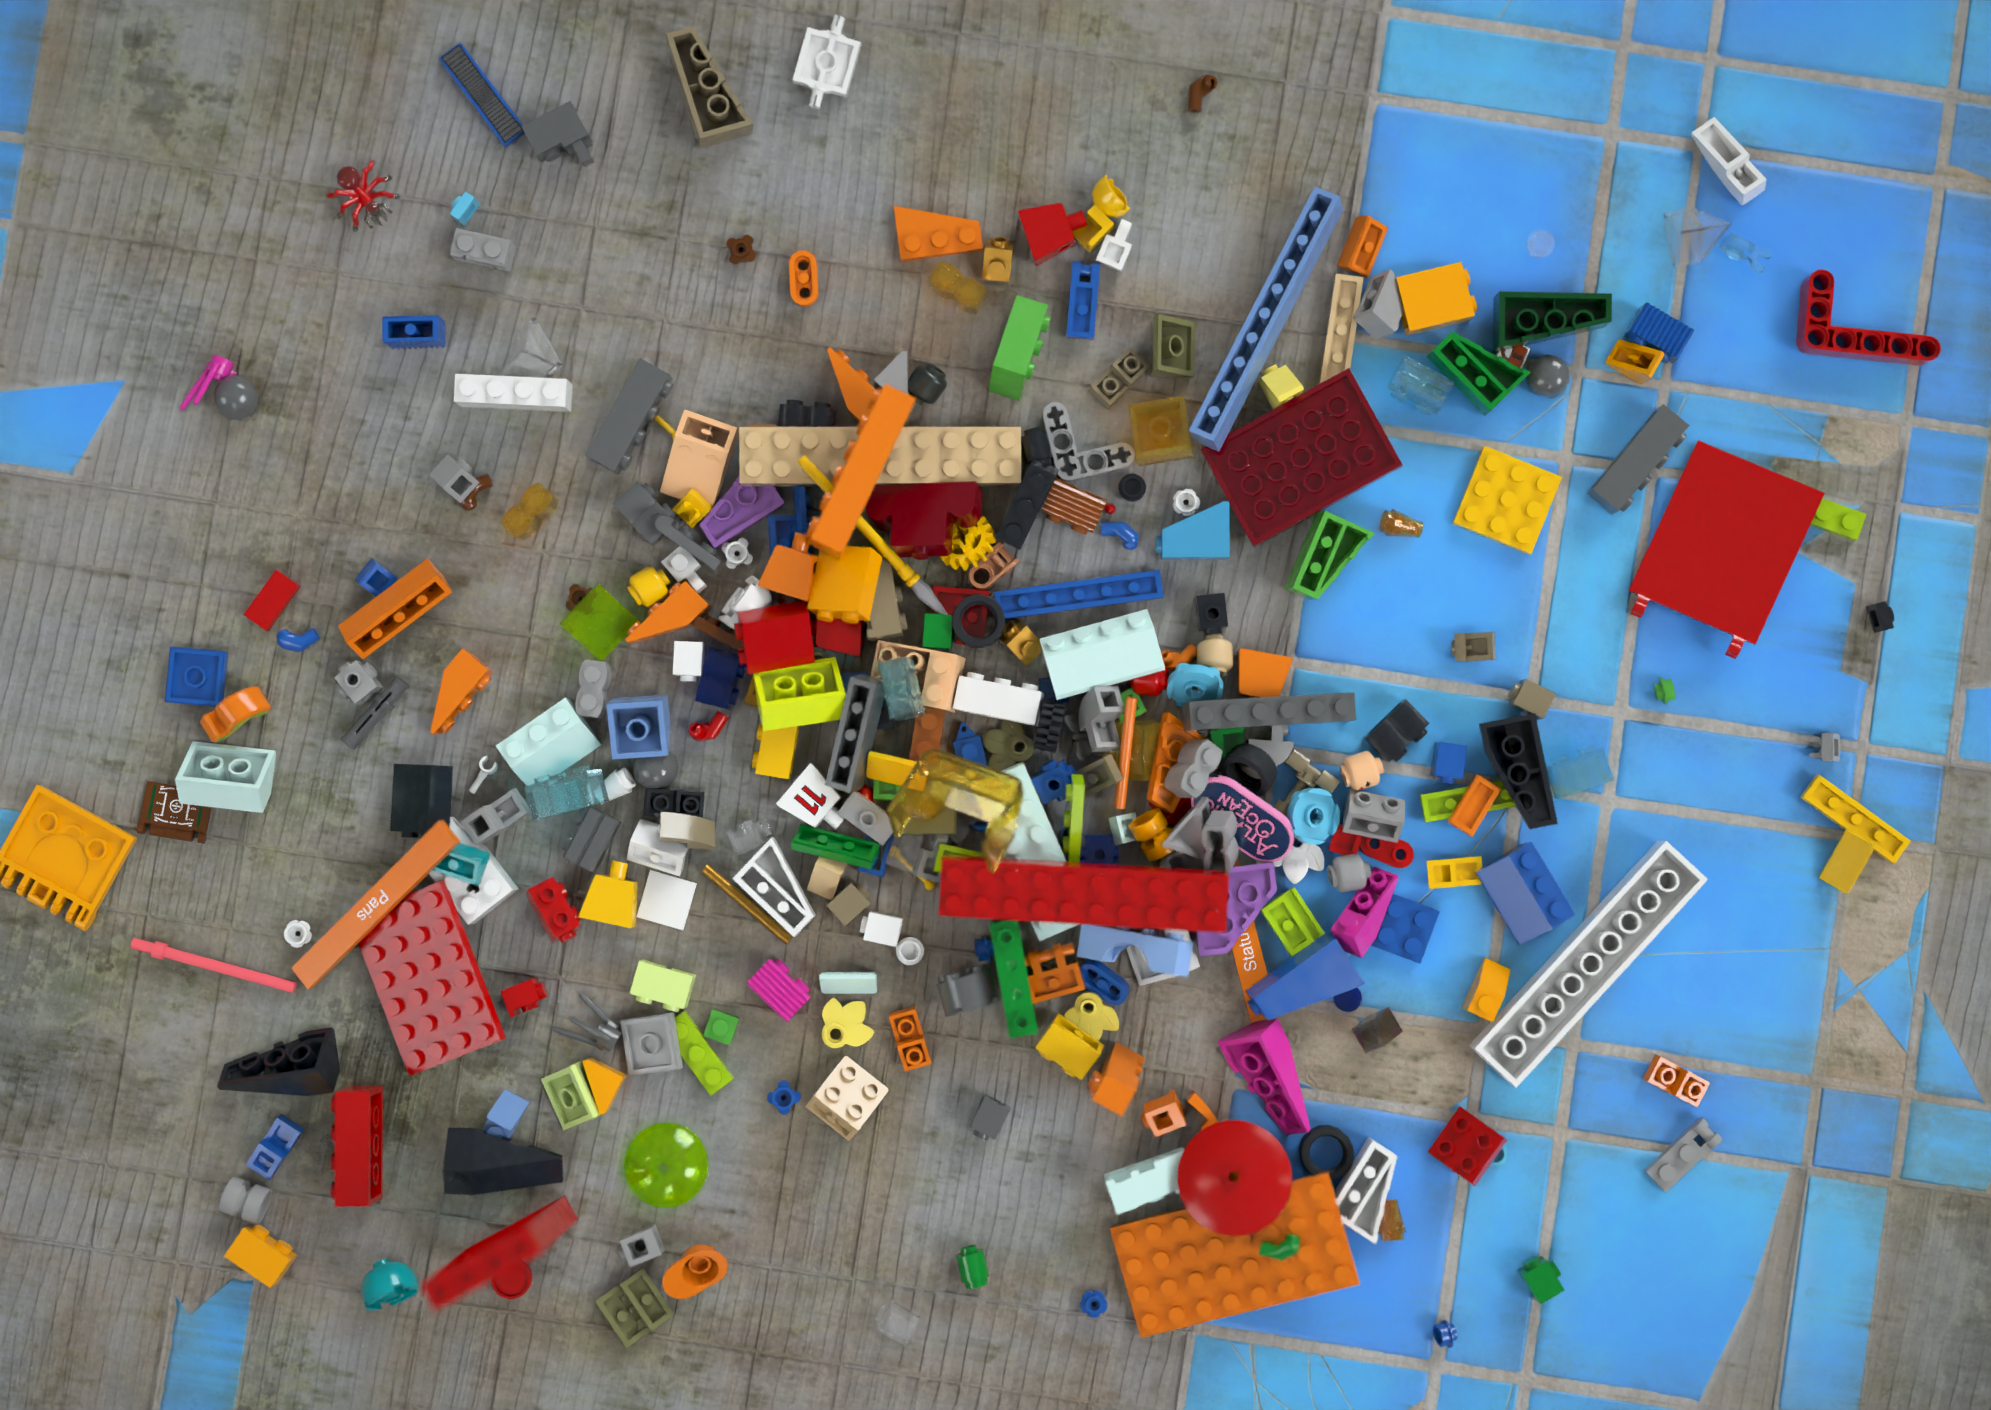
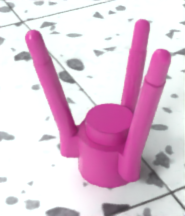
M214 354L179 409L183 411L194 396L193 404L197 405L212 379L220 382L225 377L237 375L236 372L232 371L234 363Z

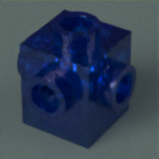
M1113 834L1084 835V846H1081L1080 863L1114 865V863L1119 862V847L1113 846ZM1097 849H1101L1104 853L1103 858L1100 860L1094 857V852Z

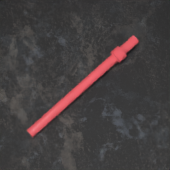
M133 938L131 942V949L149 953L151 957L160 960L165 958L290 993H294L297 983L170 948L168 944L156 941L152 943L138 938Z

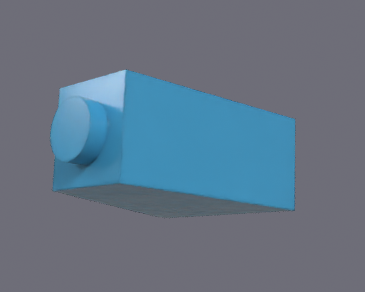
M1223 501L1162 529L1161 536H1156L1155 541L1156 553H1161V560H1228L1230 557L1229 501Z

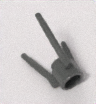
M581 992L580 997L607 1025L605 1026L601 1023L598 1029H595L585 1022L572 1017V1023L593 1034V1037L589 1038L556 1026H551V1031L590 1044L601 1051L606 1049L610 1052L622 1033L616 1029L619 1024L612 1021L584 992Z

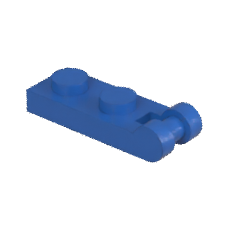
M1072 261L1066 338L1094 340L1100 263L1092 262V265L1081 264V261ZM1080 275L1091 276L1090 282H1079Z

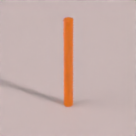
M1126 697L1118 765L1123 780L1116 784L1114 808L1125 809L1137 704V698Z

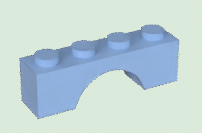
M1082 924L1076 957L1115 962L1118 955L1125 948L1135 945L1146 956L1150 971L1188 976L1193 942L1183 941L1184 935L1169 932L1166 933V937L1158 936V930L1142 928L1141 933L1134 932V927L1117 926V928H1112L1109 926Z

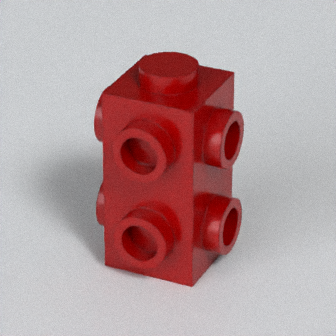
M551 877L528 889L526 896L552 943L560 940L563 944L577 936L575 932L580 927L579 921H581V918L575 906L570 907L565 899L568 894L561 882L557 883L554 877Z

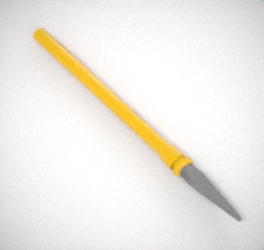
M803 455L797 463L825 494L827 491L832 493L835 487L810 459ZM860 515L855 526L894 567L902 580L906 581V586L911 587L917 598L935 612L948 615L930 586L920 579L918 573L914 574L915 571L901 560Z

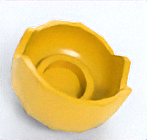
M1105 174L1093 188L1091 193L1093 203L1108 217H1122L1129 211L1130 207L1127 205L1126 197L1114 185V180H1107L1108 176Z

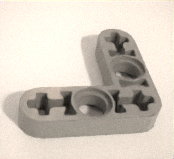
M1052 402L1044 408L1043 422L1052 450L1054 466L1059 469L1057 476L1061 480L1073 482L1123 470L1132 465L1135 451L1127 443H1117L1078 453L1066 407L1059 402ZM1056 408L1057 412L1063 413L1059 417L1060 427L1066 425L1067 429H1058L1053 433L1050 432V428L1055 429L1053 418L1048 419L1047 415L1051 414V409ZM1058 435H1065L1070 440L1069 446L1064 450L1057 449L1054 445V439ZM1119 449H1123L1124 453L1129 452L1130 456L1126 458V463H1122L1120 459H1115L1111 461L1113 466L1108 467V458L1104 452L1110 451V457L1118 455ZM1072 451L1074 456H1068V460L1071 466H1076V469L1073 470L1072 476H1068L1066 472H1061L1060 470L1064 468L1063 457L1058 460L1056 455H1066ZM1092 455H1098L1103 459V466L1098 470L1091 469L1087 464L1088 458Z

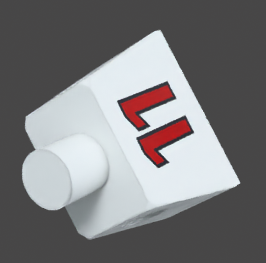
M812 763L807 766L776 803L782 809L815 828L825 820L836 830L845 820V818L837 813L839 810L835 808V805L842 797L833 787L825 785L826 778Z

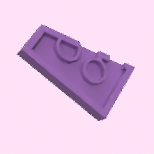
M739 476L733 483V486L717 502L699 525L714 549H717L786 504L774 486H741Z

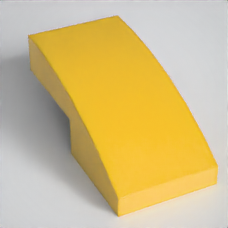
M1481 856L1426 861L1429 889L1482 884L1475 874L1476 871L1482 869Z

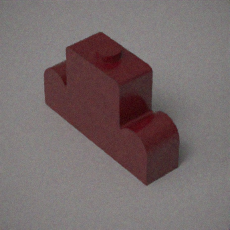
M976 481L874 486L866 502V513L878 530L885 532L891 530L890 545L900 558L913 557L918 560H925L931 556H949L952 552L953 524L957 523L960 527L969 528L976 525L980 520L982 491Z

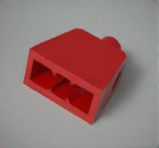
M1062 203L1018 211L1037 266L1076 245L1072 231L1088 226L1083 210L1066 215Z
M833 618L832 622L810 619L811 634L816 636L817 648L861 658L864 621L859 620L857 624H852Z

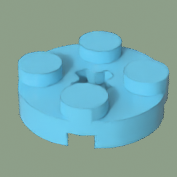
M1180 663L1168 677L1167 696L1169 699L1175 700L1176 706L1182 709V703L1190 701L1221 700L1223 696V681L1220 677V671L1215 667ZM1196 686L1198 688L1197 690H1192V687Z
M1306 788L1302 791H1296L1291 796L1287 818L1292 825L1293 835L1298 841L1319 845L1326 842L1323 840L1327 839L1329 835L1333 836L1340 822V809L1338 804H1334L1331 798L1333 796L1330 792L1319 788ZM1314 809L1317 819L1312 820L1311 823L1310 813Z

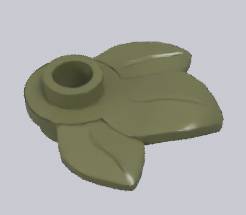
M1003 720L1001 729L989 730L981 736L984 747L993 753L987 764L988 769L999 772L1015 765L1017 762H1026L1033 756L1035 751L1034 743L1030 737L1024 734L1021 723ZM1023 743L1025 745L1024 750L1016 752V746Z

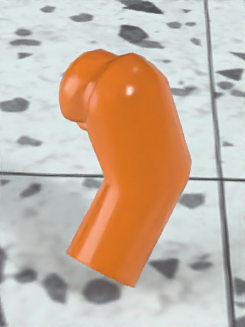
M1190 643L1181 653L1169 652V650L1161 651L1165 668L1175 670L1176 666L1180 663L1189 664L1197 657V648Z

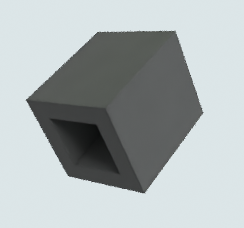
M985 1094L970 1124V1128L974 1129L973 1134L985 1141H988L989 1137L995 1140L1010 1111V1106Z

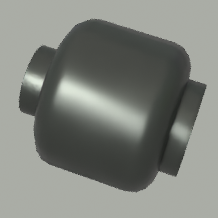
M930 362L927 365L919 364L908 379L909 395L916 398L915 402L919 405H922L924 402L934 404L947 387L946 374Z

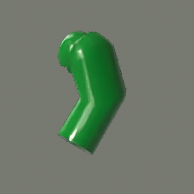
M1287 1234L1285 1241L1278 1245L1262 1241L1259 1255L1280 1261L1286 1260L1298 1253L1300 1238L1295 1234Z

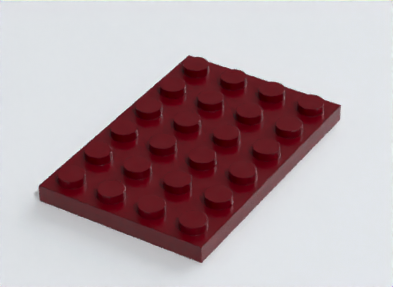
M1349 368L1229 433L1219 452L1208 447L1201 449L1253 547L1260 545L1403 467L1402 462Z

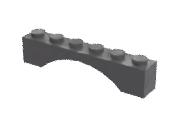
M1354 692L1182 703L1184 731L1338 723L1356 720Z

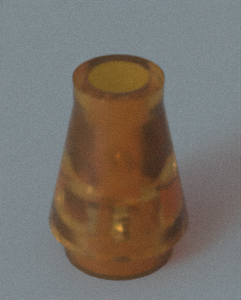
M1395 509L1391 511L1385 510L1380 520L1379 530L1385 533L1386 536L1419 538L1422 534L1423 522L1417 521Z
M1386 1200L1378 1234H1381V1241L1404 1240L1406 1229L1398 1206V1200Z

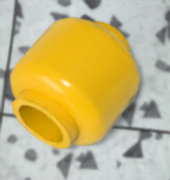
M647 566L629 578L630 586L627 589L638 606L643 604L649 608L668 596L666 585L670 584V581L662 569L656 571L652 566Z

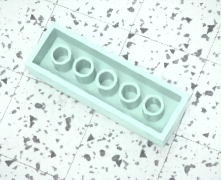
M1023 762L971 784L1003 858L1066 862ZM1031 921L1039 941L1078 925Z

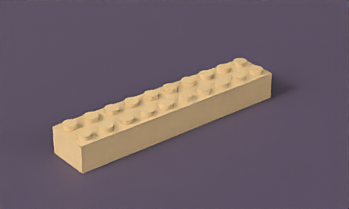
M739 427L740 485L818 486L797 463L803 455H806L832 483L839 465L845 467L847 460L843 458L851 440L857 442L860 436L856 434L857 427ZM902 427L875 486L976 481L979 486H1019L1021 484V427Z

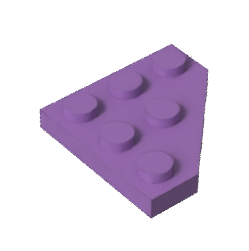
M1274 862L1234 866L1229 874L1226 933L1196 931L1199 956L1228 953L1234 946V943L1249 927L1260 910L1277 891Z

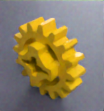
M984 516L980 518L976 525L969 528H963L954 523L952 552L949 556L939 557L946 566L951 565L954 570H957L961 565L963 570L967 571L969 564L976 568L978 567L977 561L979 559L987 560L986 552L992 553L994 551L990 544L996 542L993 536L995 531Z

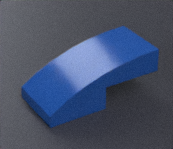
M283 1114L279 1115L265 1138L257 1145L246 1166L267 1180H270L305 1129Z

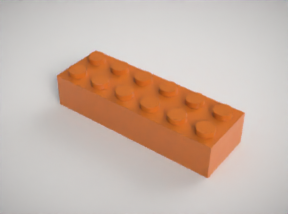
M886 383L882 390L876 388L868 406V409L872 411L869 416L863 415L857 427L856 434L860 436L857 442L851 440L843 459L847 460L845 467L839 465L831 484L835 488L832 493L826 492L820 504L819 510L823 511L820 519L814 517L807 531V536L811 537L809 545L840 559L916 398Z

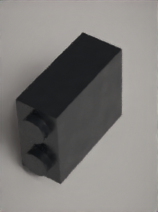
M394 764L390 831L402 832L401 837L419 838L420 833V838H422L438 821L444 820L450 828L453 766Z

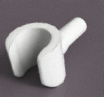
M488 756L483 757L479 762L481 770L469 789L473 794H475L487 775L494 774L497 771L496 762L491 769H484V764L489 758Z

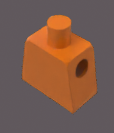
M795 532L791 547L777 545L767 563L758 586L809 601L818 555L808 553L811 537Z
M1243 648L1238 649L1237 695L1249 698L1279 697L1293 658Z

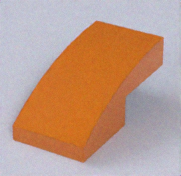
M1193 1090L1186 1097V1100L1205 1117V1120L1199 1125L1203 1130L1218 1121L1206 1103Z

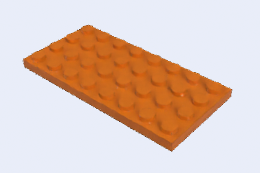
M1329 1171L1292 1180L1290 1198L1281 1215L1267 1228L1251 1235L1235 1237L1215 1233L1197 1222L1186 1207L1110 1227L1140 1338L1360 1285V1279ZM1287 1234H1295L1300 1238L1298 1253L1286 1260L1280 1261L1259 1255L1262 1241L1278 1245L1285 1241Z

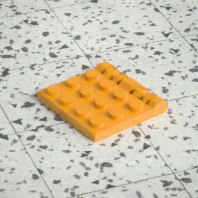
M36 785L0 849L1 885L9 888L14 883L19 872L25 874L16 889V893L19 896L23 897L28 893L27 900L43 909H47L53 901L49 911L54 915L63 909L67 898L72 900L73 903L66 913L65 921L70 924L75 921L74 926L87 931L92 925L97 910L134 846L137 837L48 788Z

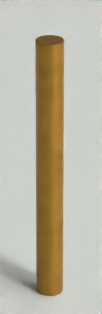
M710 864L706 865L702 873L782 942L787 944L793 936Z

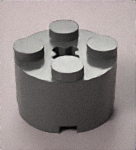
M986 964L963 969L965 975L962 976L960 972L937 977L939 983L936 985L946 1017L953 1016L960 1011L964 1013L1000 1001L991 969L987 968Z

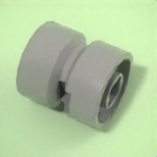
M234 1176L228 1182L223 1192L219 1211L234 1217L241 1214L243 1220L258 1225L268 1210L272 1198V1189L258 1184L251 1187L249 1181Z

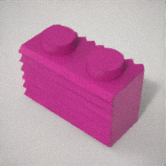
M770 958L746 984L781 1018L788 1022L812 997L808 993L811 988L800 978L795 981L788 974L791 969L781 959L778 958L775 961Z

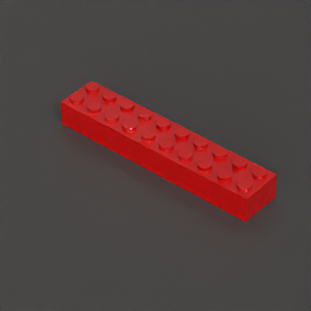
M943 855L941 862L939 916L1226 933L1229 874L1227 871Z

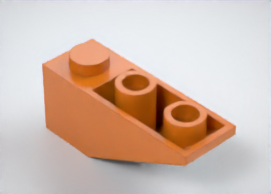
M829 347L827 351L849 414L860 423L863 415L869 416L872 411L868 409V406L876 389L868 383L871 378L862 369L858 368L855 371L848 364L851 360L840 349L835 352Z
M685 581L682 584L678 582L668 591L669 597L662 604L657 602L648 610L647 614L649 617L642 623L640 621L636 622L627 631L629 636L625 640L630 644H635L692 627L697 616L701 618L711 606L688 582Z
M462 648L444 669L430 730L434 735L446 734L454 726L455 721L453 719L460 711L462 713L471 706L474 701L472 696L478 690H484L492 680L489 676L493 671L469 650Z

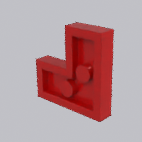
M933 586L934 594L948 615L952 616L957 604L965 597L974 594L989 596V591ZM975 605L965 611L962 617V625L968 635L974 638L985 637L988 607ZM931 609V614H938L933 609ZM957 637L956 645H965Z

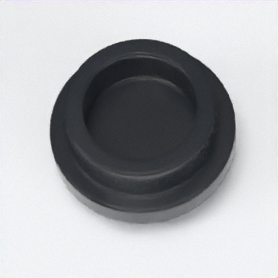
M1128 474L1120 480L1118 491L1124 500L1135 502L1144 496L1146 484L1141 476Z

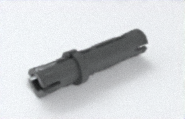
M396 675L381 694L377 693L374 696L375 701L359 717L348 732L341 737V740L348 747L355 750L357 745L387 711H392L395 708L394 703L410 686Z

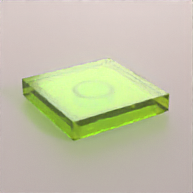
M597 583L560 622V625L595 657L603 661L626 637L627 631L639 620L604 587Z

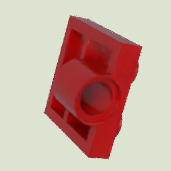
M1460 1106L1428 1150V1153L1476 1186L1507 1142V1139Z

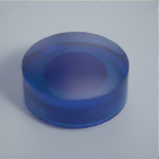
M1358 988L1333 996L1335 1006L1344 1012L1356 1010L1362 1001V995Z

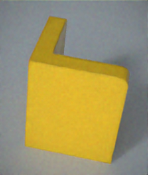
M1095 204L1087 211L1085 219L1088 226L1072 231L1074 238L1089 253L1105 239L1106 234L1109 235L1114 230V223Z

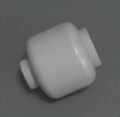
M1358 854L1335 857L1331 865L1327 867L1331 887H1336L1341 893L1363 889L1366 886L1367 878L1371 877L1368 861L1363 862Z

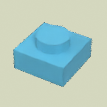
M465 191L462 196H458L452 203L450 215L465 227L480 203L475 197Z

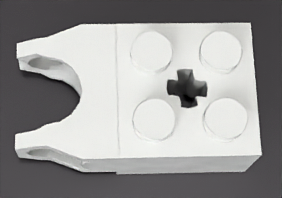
M450 817V829L461 841V844L490 853L481 883L478 885L480 891L474 890L471 883L435 871H431L429 875L435 883L445 881L459 914L468 925L475 924L519 890V888L486 845L483 843L475 845L464 827L454 817Z

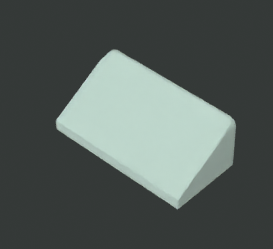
M822 972L819 975L821 992L823 994H874L877 992L876 972Z

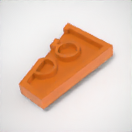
M893 205L901 262L983 251L979 221Z
M1163 712L1146 799L1166 813L1173 814L1181 798L1164 787L1166 775L1177 764L1179 752L1189 740H1206V738L1196 731H1184L1183 722L1169 712Z

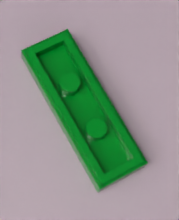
M800 824L791 841V849L871 869L880 852V844Z

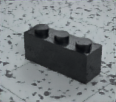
M1034 457L995 538L1019 550L1021 549L1059 469Z

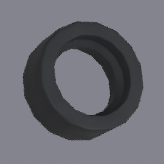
M974 594L965 597L957 604L952 616V626L955 635L963 644L971 648H985L993 645L1000 639L1005 628V616L1002 607L995 599L987 595ZM975 605L988 607L995 617V626L992 632L982 638H974L968 635L962 625V617L965 611Z
M1242 743L1234 746L1221 763L1220 771L1222 776L1233 779L1258 797L1263 796L1277 777V768L1270 755L1252 744ZM1238 763L1250 766L1257 772L1260 779L1247 775L1242 771Z
M1319 1125L1312 1128L1302 1137L1299 1145V1159L1305 1170L1311 1175L1329 1171L1331 1180H1336L1344 1176L1351 1168L1354 1159V1148L1349 1137L1339 1128L1330 1125ZM1322 1136L1333 1137L1342 1146V1159L1337 1166L1331 1169L1318 1168L1310 1158L1312 1143Z

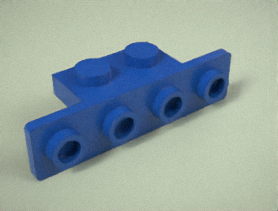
M804 485L793 488L795 515H772L767 517L770 557L777 545L791 547L795 532L806 535L808 533L811 522L807 520L806 509L809 508L810 497L809 493L805 492ZM808 548V553L813 554L812 548Z

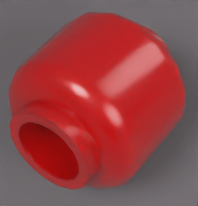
M1165 668L1163 671L1127 680V684L1132 685V690L1135 694L1159 696L1163 690H1167L1169 669Z

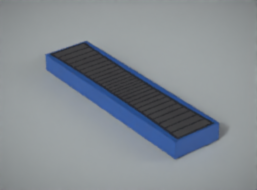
M461 42L438 58L505 148L525 134L521 127L523 124Z

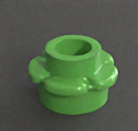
M1660 677L1658 679L1659 683L1654 684L1655 697L1657 701L1662 700L1663 704H1667L1668 701L1675 700L1673 682L1671 678L1663 680Z

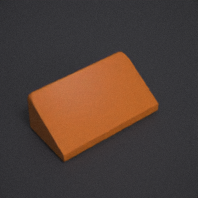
M1368 215L1357 216L1337 266L1361 277L1369 278L1388 227Z

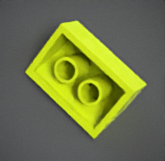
M836 657L817 659L815 663L753 674L763 731L841 719L846 694Z

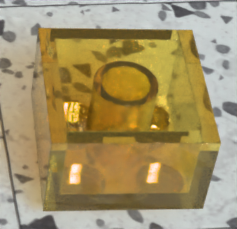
M1184 396L1129 405L1135 453L1139 467L1194 458Z

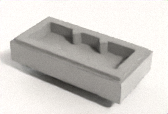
M858 791L852 792L837 812L882 846L899 825L897 819Z

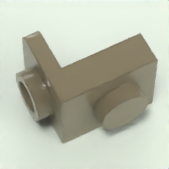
M1495 632L1455 633V640H1452L1451 651L1457 662L1496 660Z

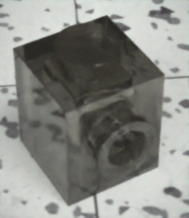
M1389 1007L1368 1015L1352 1028L1365 1054L1387 1045L1403 1032Z

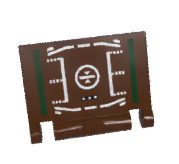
M147 781L137 833L144 834L146 823H151L149 830L151 836L192 842L194 831H200L197 841L198 843L205 844L212 807L179 803L176 785Z

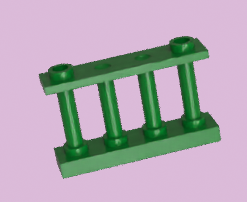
M1002 920L991 922L989 926L1009 1037L1011 1039L1038 1034L1018 921Z

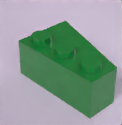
M1451 332L1427 356L1484 416L1531 373L1524 368L1521 369L1507 362L1501 356L1498 357L1484 350L1483 347L1454 332Z

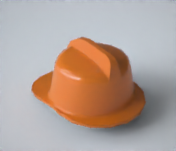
M705 1244L693 1245L686 1249L680 1260L666 1270L662 1281L664 1291L670 1297L676 1299L692 1297L723 1279L727 1273L728 1263L726 1258L720 1252H717L714 1246H707Z

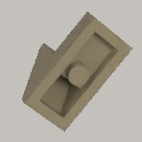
M1111 754L1076 771V774H1083L1085 783L1084 798L1123 780Z

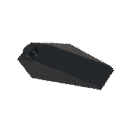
M1535 713L1479 724L1484 752L1527 827L1535 829L1558 824Z
M332 1027L306 1031L298 1034L297 1040L284 1044L282 1041L273 1044L274 1049L262 1054L253 1052L224 1064L217 1084L219 1090L299 1096L333 1093L340 1072L335 1031Z
M448 1128L443 1165L444 1194L477 1195L561 1183L564 1180L563 1155L532 1145L524 1147L512 1143L510 1138L502 1137V1139L489 1136L485 1134L486 1131L478 1128Z

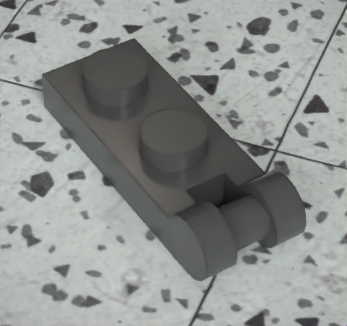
M655 511L651 514L650 522L659 532L712 569H716L721 562L715 556L716 549L704 541L699 545L692 540L695 535L685 527L680 526L677 529L672 526L671 519L664 512Z

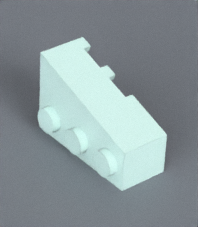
M1184 1147L1105 1173L1104 1178L1116 1213L1120 1214L1133 1210L1147 1202L1159 1201L1165 1198L1164 1195L1174 1191L1176 1194L1179 1193L1177 1172Z

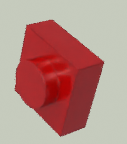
M1339 824L1336 832L1331 836L1327 850L1341 855L1357 854L1362 836L1342 832L1343 825Z

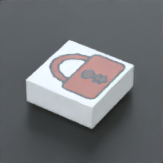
M1526 346L1499 351L1496 356H1501L1507 362L1522 369L1531 348Z

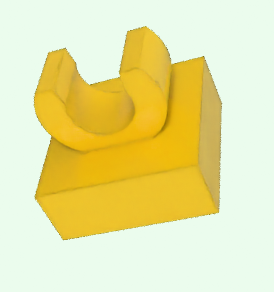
M692 488L672 510L693 528L712 509V506Z

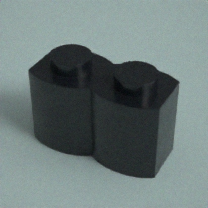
M787 400L786 404H780L778 427H835L836 409L831 408V404L824 402H815L814 406H803V401Z
M1403 699L1363 738L1386 762H1390L1392 759L1397 762L1408 752L1405 747L1412 740L1417 743L1427 734L1428 731L1425 728L1429 725V722L1407 699Z

